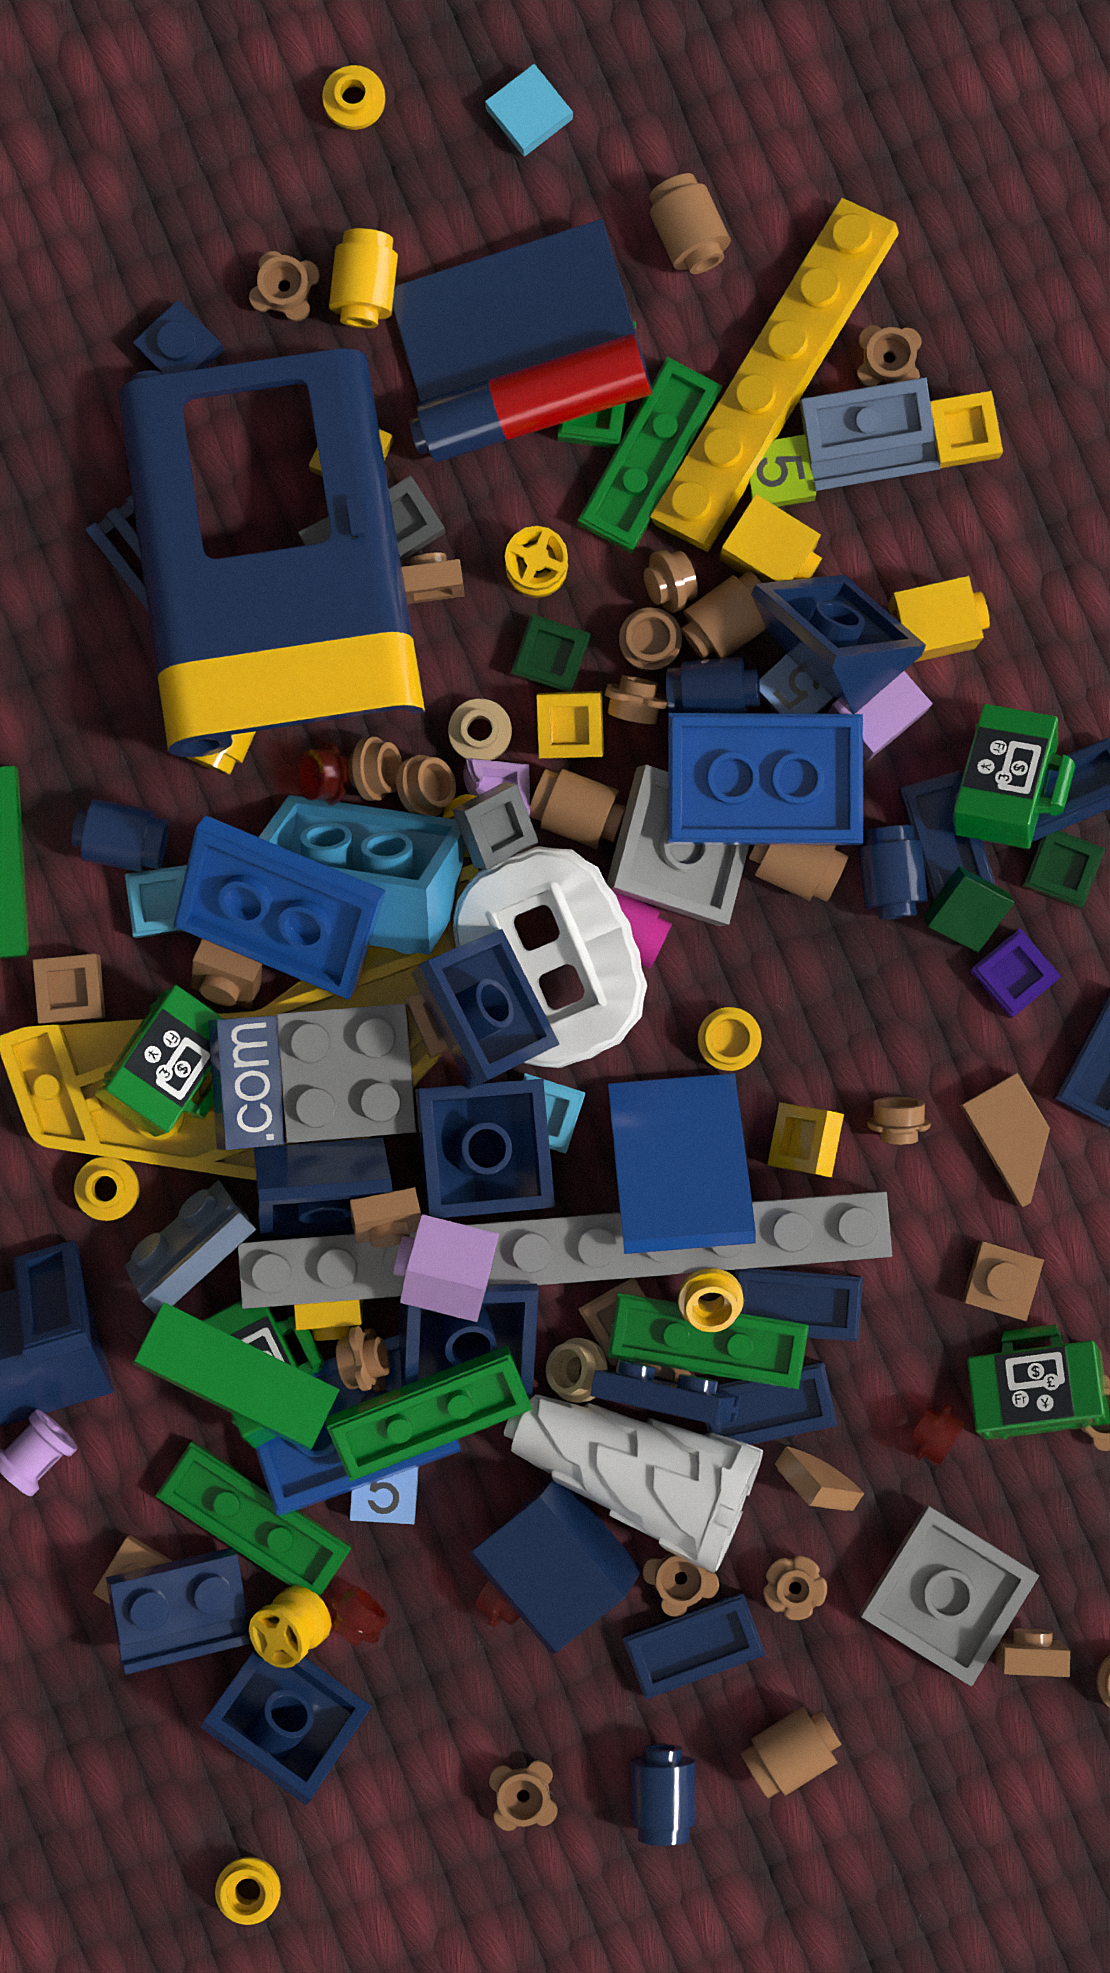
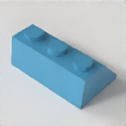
M289 795L259 836L261 839L384 889L385 894L370 942L372 946L391 948L404 954L422 953L430 955L451 920L466 849L464 839L455 819Z

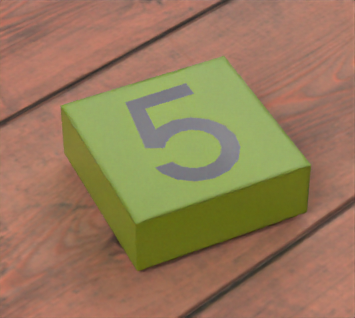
M805 434L772 441L750 478L748 486L751 501L756 494L776 507L815 501L816 491Z

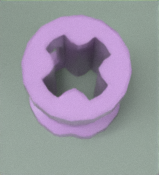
M38 1409L29 1416L31 1424L6 1450L0 1449V1473L28 1496H33L39 1490L38 1480L63 1455L71 1457L77 1450V1445L69 1434L50 1416Z

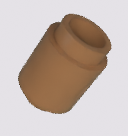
M690 173L674 176L656 186L649 194V200L652 204L649 214L673 267L677 270L689 269L691 274H700L720 264L725 257L723 251L730 245L731 238L707 187L704 184H698L695 176Z
M751 571L746 572L740 578L734 575L730 576L683 611L688 624L681 628V632L701 659H705L710 654L714 658H727L767 629L751 596L755 584L762 582Z
M546 769L530 805V817L541 821L540 828L597 850L602 839L611 842L615 841L623 821L626 806L617 803L620 793L618 789L562 769L560 774Z
M754 845L749 859L759 863L755 873L756 877L808 901L815 896L827 902L842 874L848 856L835 850L836 845Z
M804 1706L751 1738L754 1745L741 1752V1755L761 1790L769 1799L780 1791L785 1796L837 1764L838 1762L832 1750L842 1744L822 1711L810 1717Z

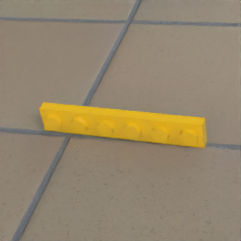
M841 198L650 516L655 526L709 552L749 485L752 474L772 441L779 435L897 238L899 232L896 222Z

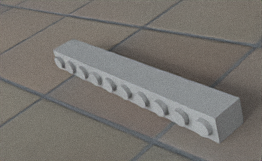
M881 1191L752 1201L756 1229V1243L632 1254H624L620 1212L463 1224L499 1234L487 1285L535 1283L537 1285L694 1273L706 1268L735 1270L892 1257L887 1192ZM417 1232L409 1233L410 1238L415 1239ZM354 1233L242 1242L238 1245L242 1309L401 1296L405 1278L393 1275L400 1244L389 1247H373L370 1241L356 1244Z

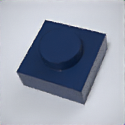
M179 300L170 306L133 342L138 352L157 371L164 374L206 368L224 351L222 343Z

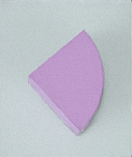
M466 759L463 777L470 795L478 796L503 782L516 783L530 817L529 764Z

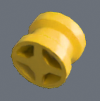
M541 526L526 527L514 534L507 544L505 552V567L509 582L515 590L524 596L533 598L546 597L557 591L565 581L568 570L567 548L561 537L550 528ZM544 568H547V569L551 570V571L544 570V571L541 572V573H536V571H541V570H543Z
M301 1586L288 1587L273 1600L272 1604L262 1607L251 1618L249 1625L250 1640L256 1652L266 1662L284 1669L293 1667L305 1657L309 1649L316 1648L329 1636L332 1625L330 1613L325 1603L315 1592Z

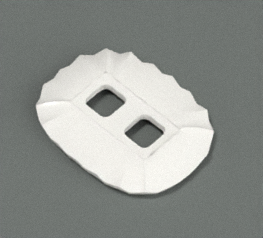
M537 846L515 854L488 870L483 869L479 871L457 899L453 916V933L456 948L503 929L560 1045L524 1063L542 1067L562 1068L575 1062L590 1059L600 1052L621 1043L629 1030L642 1017L647 983L641 968L640 951L633 939L630 922L622 912L617 896L606 884L597 866L586 861L572 849ZM540 905H546L551 909L559 927V937L557 940L537 949L527 950L521 943L514 926V920L517 915ZM566 964L572 965L577 970L584 987V996L581 1000L563 1008L552 1009L547 1005L539 986V979L546 972Z

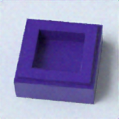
M1021 928L1016 930L969 969L1009 1019L1013 1018L1061 978L1059 973Z

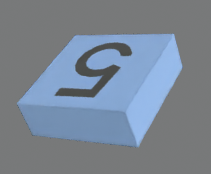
M787 654L760 679V696L776 714H817L834 698Z
M419 1467L352 1490L350 1520L414 1524Z

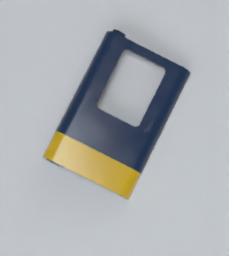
M347 348L332 349L169 374L150 370L132 375L129 378V382L119 389L118 399L168 751L172 755L179 757H202L216 754L229 748L233 742L232 735L391 710H407L412 714L425 712L368 358L365 353ZM294 384L305 386L310 394L330 521L331 535L329 539L314 545L221 559L209 558L203 549L184 419L186 403L193 399Z

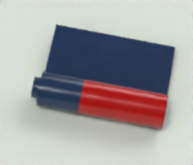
M603 218L397 285L394 288L393 308L420 402H417L418 416L409 418V426L418 453L422 455L430 452L435 463L653 394Z

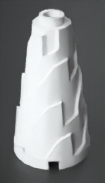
M537 1394L530 1400L533 1410L508 1419L504 1436L513 1439L511 1449L513 1453L552 1474L551 1476L556 1483L611 1509L609 1516L659 1540V1544L667 1551L712 1573L718 1570L743 1511L741 1509L746 1495H750L763 1455L762 1449L715 1433L702 1435L649 1418L648 1422L645 1423L590 1403L582 1407Z

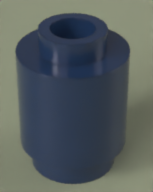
M744 656L683 661L681 667L667 669L666 695L669 713L749 714V707L760 706L761 696L758 669H747Z
M93 799L88 810L78 809L73 824L71 843L72 846L81 848V859L85 862L143 872L146 867L160 869L168 842L169 819L155 817V811L152 809Z
M898 825L863 831L864 846L858 848L865 909H878L879 920L917 916L916 904L928 902L922 842L921 840H915L913 826Z
M651 1744L644 1746L643 1756L630 1760L631 1825L638 1828V1841L643 1844L656 1846L684 1844L690 1840V1827L696 1824L695 1759L683 1756L682 1747L679 1745Z

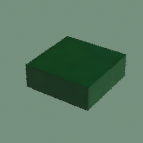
M531 613L511 670V676L556 692H572L591 638V633Z
M1056 831L1038 839L1021 887L1077 909L1084 908L1106 848L1061 831Z
M958 866L922 917L928 927L979 952L1015 901L1008 891Z

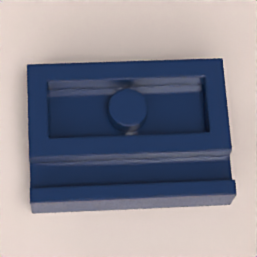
M624 1360L617 1361L616 1371L595 1370L590 1393L592 1397L711 1424H725L736 1422L741 1397L717 1392L718 1381L687 1374H680L678 1383L654 1377L655 1367Z
M232 1547L106 1577L115 1637L119 1647V1662L125 1675L252 1643L246 1622L247 1611L238 1554Z

